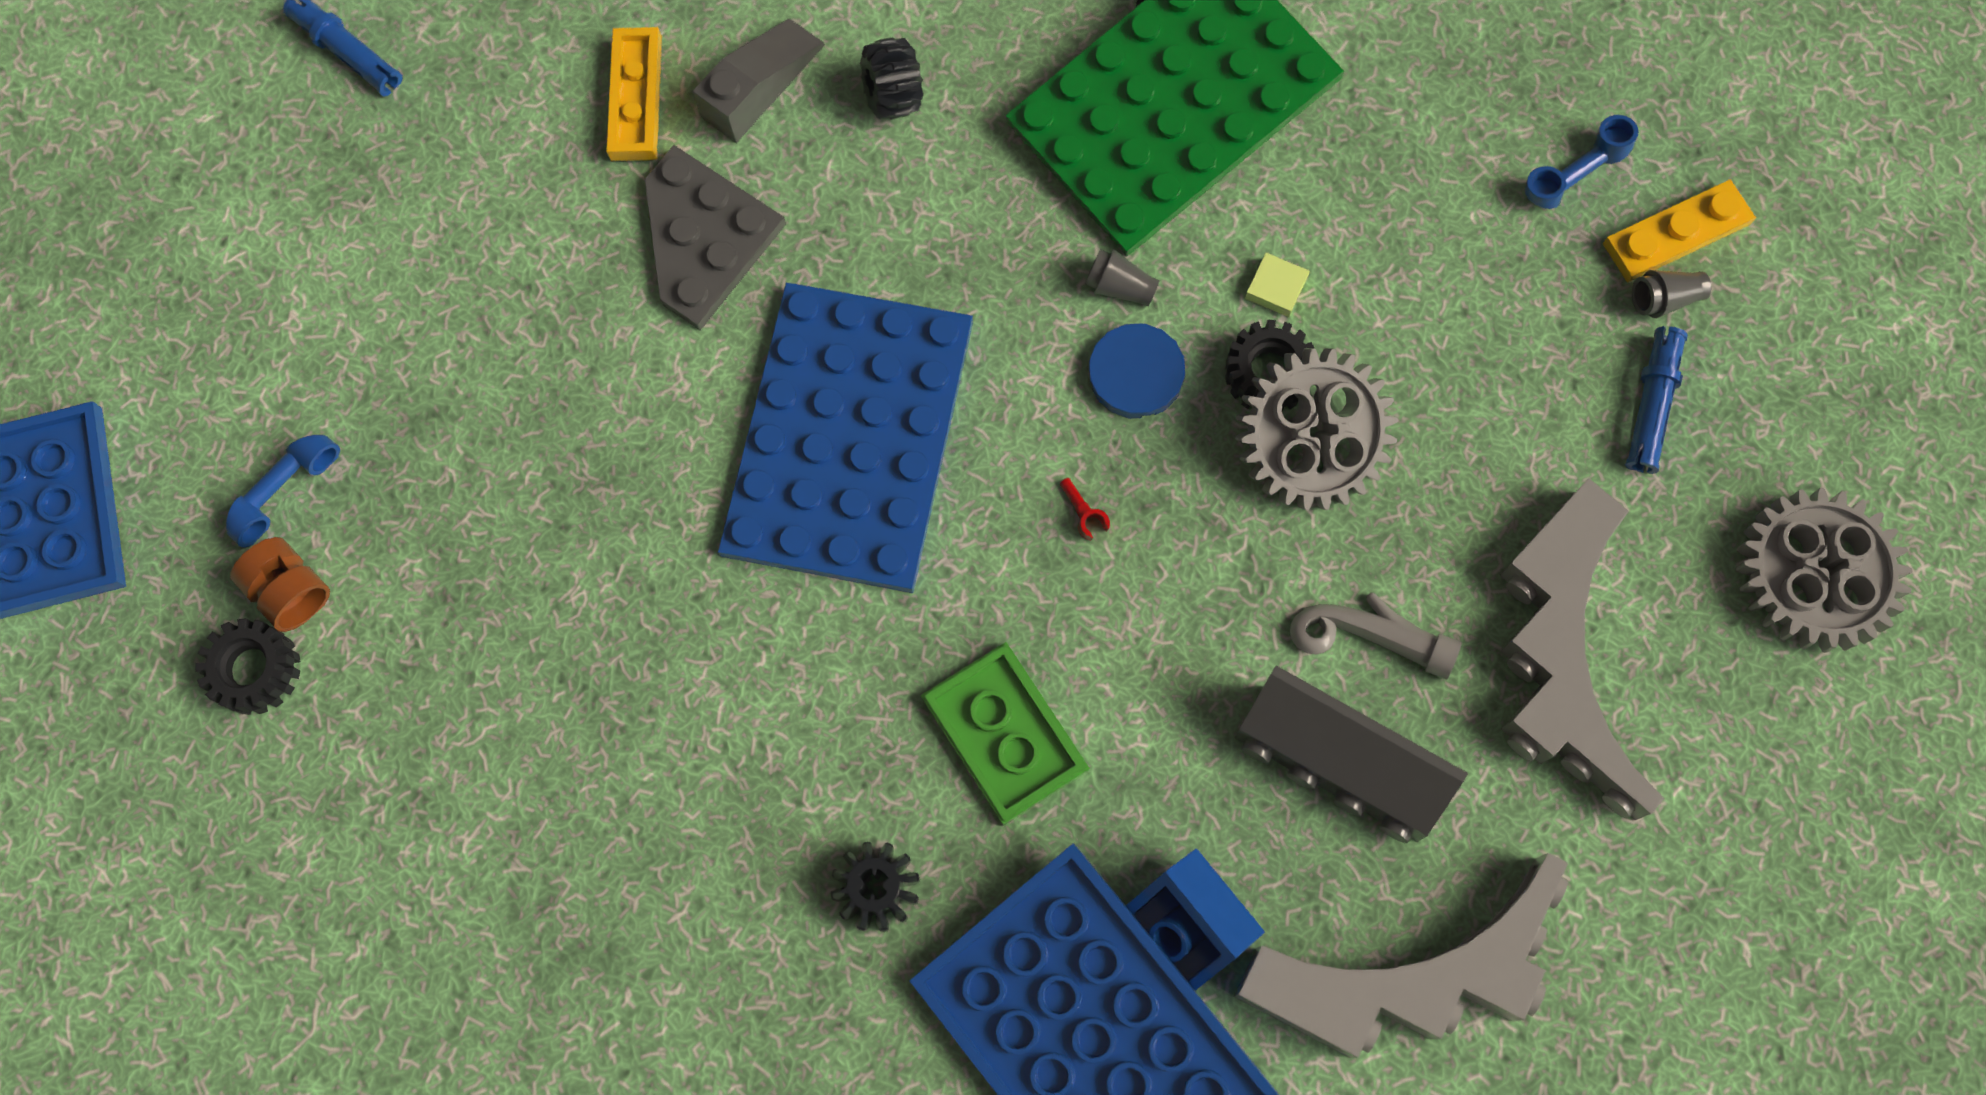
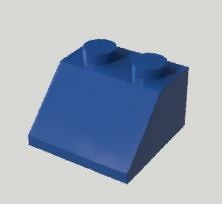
M1197 848L1161 874L1126 905L1195 991L1236 959L1265 933L1263 928Z

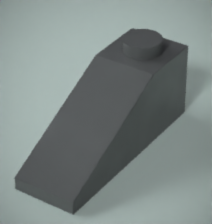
M788 18L725 56L693 90L702 119L737 143L825 46L824 42Z

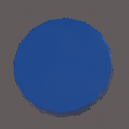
M1144 323L1124 324L1108 331L1096 343L1089 360L1090 384L1097 400L1114 414L1129 419L1142 418V416L1152 414L1156 415L1165 411L1180 394L1185 379L1184 356L1177 342L1162 329Z

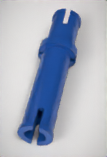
M294 0L285 1L283 6L284 15L309 33L312 43L319 48H327L373 86L382 96L391 94V90L385 86V83L393 89H396L401 84V72L390 66L345 29L342 24L343 21L336 14L326 13L311 0H298L301 2V5Z
M1665 326L1656 328L1654 332L1655 338L1649 365L1644 367L1640 379L1643 380L1644 388L1630 452L1625 464L1626 468L1643 473L1646 465L1648 466L1647 472L1649 474L1659 471V461L1674 391L1681 386L1683 379L1679 368L1688 334L1677 327L1669 326L1668 336L1665 335Z

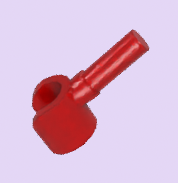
M1070 478L1062 480L1060 486L1080 518L1078 522L1080 535L1089 541L1093 539L1091 532L1085 525L1086 519L1091 517L1099 519L1102 527L1107 532L1110 527L1108 515L1100 509H1091Z

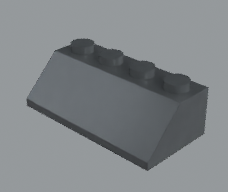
M1277 665L1274 667L1234 737L1243 742L1241 750L1251 758L1268 764L1270 759L1278 762L1289 769L1286 775L1295 783L1310 790H1314L1317 785L1335 795L1333 803L1339 808L1358 817L1363 812L1382 822L1379 827L1382 832L1402 843H1408L1410 838L1418 842L1428 836L1468 775L1466 771Z

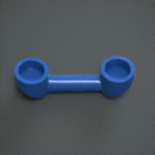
M1624 115L1607 117L1599 127L1594 148L1562 171L1550 166L1534 169L1527 178L1524 190L1525 195L1532 203L1546 209L1558 207L1567 189L1602 164L1620 162L1630 154L1639 133L1637 124L1631 118Z
M310 435L291 443L287 447L286 453L244 496L238 497L233 502L226 520L228 536L240 547L244 548L253 545L270 527V519L259 509L301 466L311 475L322 474L339 457L340 447L325 435Z

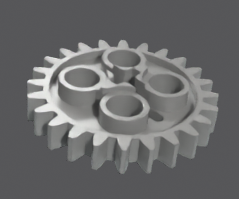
M1304 348L1301 362L1295 353L1284 354L1285 369L1276 363L1269 362L1267 369L1271 379L1265 380L1254 377L1252 382L1260 391L1257 397L1243 395L1241 398L1252 408L1248 414L1236 415V420L1248 424V431L1236 435L1235 440L1250 445V449L1242 453L1239 458L1247 463H1257L1250 471L1249 477L1257 481L1267 477L1262 491L1273 495L1280 489L1279 501L1290 505L1296 498L1299 508L1309 510L1313 500H1315L1319 508L1329 510L1331 496H1333L1340 504L1347 505L1349 504L1348 489L1361 495L1366 494L1362 479L1368 477L1379 481L1381 477L1373 467L1376 461L1390 463L1392 460L1381 450L1383 445L1397 443V438L1385 434V427L1397 423L1398 418L1384 415L1383 411L1394 402L1393 397L1377 395L1386 383L1383 379L1374 378L1367 381L1372 366L1360 364L1353 369L1355 363V355L1344 353L1337 361L1336 349L1324 348L1319 359L1316 349ZM1312 385H1315L1317 388L1314 399L1310 395V387ZM1342 388L1346 395V404L1343 410L1335 414L1330 405L1331 397L1335 391ZM1294 394L1298 399L1299 408L1292 419L1286 420L1282 414V404L1289 395ZM1318 421L1322 422L1323 430L1316 432L1315 437L1310 436V428L1317 426ZM1346 438L1350 444V453L1343 462L1338 463L1335 458V448L1342 439ZM1299 444L1303 451V459L1296 468L1290 470L1286 462L1287 453L1290 448ZM1321 460L1323 462V470L1318 473L1317 467Z
M1819 488L1810 495V498L1803 489L1798 490L1789 500L1782 496L1771 504V509L1768 507L1763 509L1755 516L1758 523L1754 522L1744 530L1743 533L1751 541H1745L1737 548V552L1750 559L1738 565L1736 572L1750 575L1751 580L1739 588L1740 592H1755L1757 599L1748 607L1749 610L1755 611L1765 608L1768 615L1765 617L1762 625L1765 628L1776 622L1783 625L1780 632L1781 640L1784 641L1798 633L1801 649L1812 646L1818 639L1822 652L1826 653L1836 648L1837 644H1839L1843 651H1847L1857 646L1858 640L1865 644L1877 638V632L1881 633L1894 625L1890 617H1894L1905 610V607L1896 599L1911 593V588L1899 582L1898 579L1912 573V568L1897 564V558L1908 552L1907 547L1891 546L1889 541L1896 536L1898 530L1894 528L1882 531L1878 527L1884 517L1882 512L1870 518L1864 515L1866 501L1864 499L1849 507L1847 506V495L1844 491H1841L1829 501L1824 488ZM1788 536L1796 538L1801 543L1803 553L1793 549L1789 543ZM1840 538L1850 543L1854 555L1844 550L1841 546ZM1792 584L1802 588L1806 594V602H1802L1794 595ZM1844 586L1853 590L1857 596L1858 604L1849 601L1845 595Z

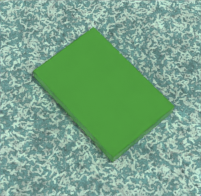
M1007 642L921 695L923 702L1003 826L1090 770Z

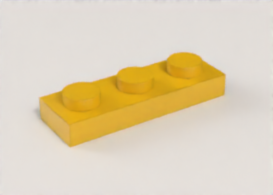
M659 27L613 28L607 154L611 161L657 160L662 35Z
M1730 179L1608 236L1603 245L1627 283L1643 276L1649 270H1656L1751 225L1756 216Z

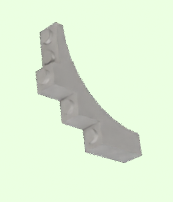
M1588 478L1500 574L1507 581L1506 588L1513 597L1524 604L1532 602L1539 608L1500 652L1508 658L1507 665L1515 675L1527 682L1534 680L1540 685L1501 730L1510 737L1507 743L1511 749L1527 761L1535 759L1542 764L1559 753L1563 757L1561 764L1566 771L1582 782H1587L1589 779L1605 793L1602 799L1613 812L1624 818L1631 816L1633 819L1638 820L1652 814L1665 798L1635 769L1610 732L1593 692L1585 655V610L1592 575L1607 541L1629 511Z
M1550 853L1535 858L1516 893L1488 924L1456 947L1423 962L1391 969L1344 970L1302 962L1265 946H1260L1256 948L1234 997L1349 1058H1358L1362 1050L1367 1053L1372 1050L1382 1028V1023L1376 1021L1378 1013L1431 1040L1442 1039L1444 1032L1452 1034L1456 1029L1464 1011V1005L1458 1002L1460 996L1510 1021L1525 1020L1527 1014L1533 1016L1537 1012L1546 992V987L1540 984L1546 970L1526 959L1528 955L1534 957L1540 950L1547 933V928L1541 925L1549 907L1555 909L1565 894L1568 880L1562 878L1568 862Z

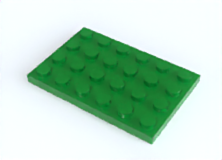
M1144 0L1005 116L1010 127L1102 230L1128 256L1339 82L1343 77L1344 70L1278 0Z

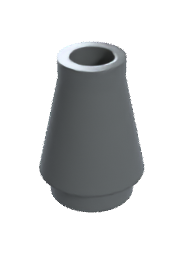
M1100 249L1085 285L1094 288V294L1137 302L1148 307L1160 280L1148 275L1114 249L1111 253Z
M1649 270L1642 277H1638L1634 281L1632 301L1635 309L1641 315L1659 318L1694 302L1708 299L1712 289L1709 276L1703 271L1690 273Z

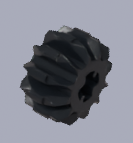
M894 37L879 39L874 43L864 46L860 60L862 76L860 78L863 81V93L867 96L868 106L873 110L875 116L878 119L889 118L891 120L918 112L924 96L921 83L923 79L920 74V64L916 60V52L910 46V43L905 38L894 39Z
M865 842L862 844L864 860L859 862L850 851L843 855L845 861L852 867L850 873L841 869L833 870L832 877L839 882L847 883V887L832 891L831 898L839 902L851 899L839 913L844 920L851 919L861 909L857 920V928L860 931H867L872 915H875L878 929L881 932L889 931L887 913L892 912L901 923L908 919L906 913L898 906L900 901L910 905L918 904L919 897L913 892L903 890V887L916 885L920 882V877L918 873L914 872L899 875L909 866L911 858L905 853L890 864L894 854L892 844L885 843L881 848L879 858H875L872 844ZM872 874L877 880L880 879L881 874L888 877L883 884L887 893L879 900L874 894L871 895L870 900L865 899L863 896L868 890L864 881Z

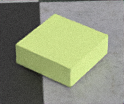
M1265 253L1245 299L1290 317L1310 271Z

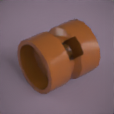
M280 537L268 538L252 546L235 562L230 573L232 582L251 602L257 603V609L280 632L296 629L306 623L325 606L330 596L329 587L309 566H303L304 561Z

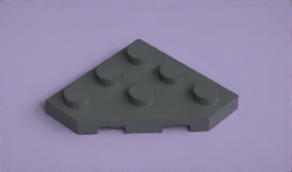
M673 145L645 178L659 294L664 307L701 331L784 228L786 221L784 216Z

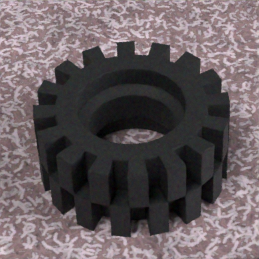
M1267 320L1264 328H1261L1259 321L1251 324L1249 332L1243 329L1238 333L1236 342L1233 341L1225 366V369H1227L1225 380L1227 385L1231 384L1232 386L1230 391L1235 399L1239 396L1242 398L1243 395L1257 397L1260 391L1252 382V379L1256 377L1252 370V361L1262 353H1275L1283 359L1284 354L1295 353L1302 362L1304 348H1314L1312 342L1304 344L1306 334L1300 329L1295 335L1292 334L1290 330L1293 324L1285 321L1282 329L1275 328L1276 320ZM1294 394L1289 395L1284 400L1282 411L1286 406H1288L1289 410L1297 406L1298 399ZM1242 401L1241 405L1249 409L1250 406Z
M247 618L237 619L238 626L227 622L221 625L225 634L221 636L212 631L207 637L208 640L214 643L210 649L203 646L199 649L198 655L206 658L205 663H195V672L204 675L203 678L197 680L199 687L208 691L205 695L210 700L241 714L251 715V711L258 714L268 712L267 705L269 704L278 707L284 702L279 696L283 692L291 695L295 687L289 685L291 678L299 679L300 670L294 667V663L301 662L299 654L292 650L295 644L291 639L284 636V633L277 631L263 621L255 619L252 622ZM247 650H261L266 658V665L262 675L252 684H237L232 673L233 664L237 657Z

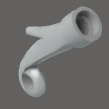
M1369 593L1366 599L1377 615L1340 605L1318 604L1306 607L1295 616L1291 623L1290 634L1292 641L1300 650L1306 653L1320 654L1330 649L1335 641L1337 627L1425 667V672L1448 680L1462 645V642L1440 633L1437 637L1420 629L1390 609L1375 593ZM1319 623L1323 630V636L1316 639L1310 637L1306 632L1307 627Z

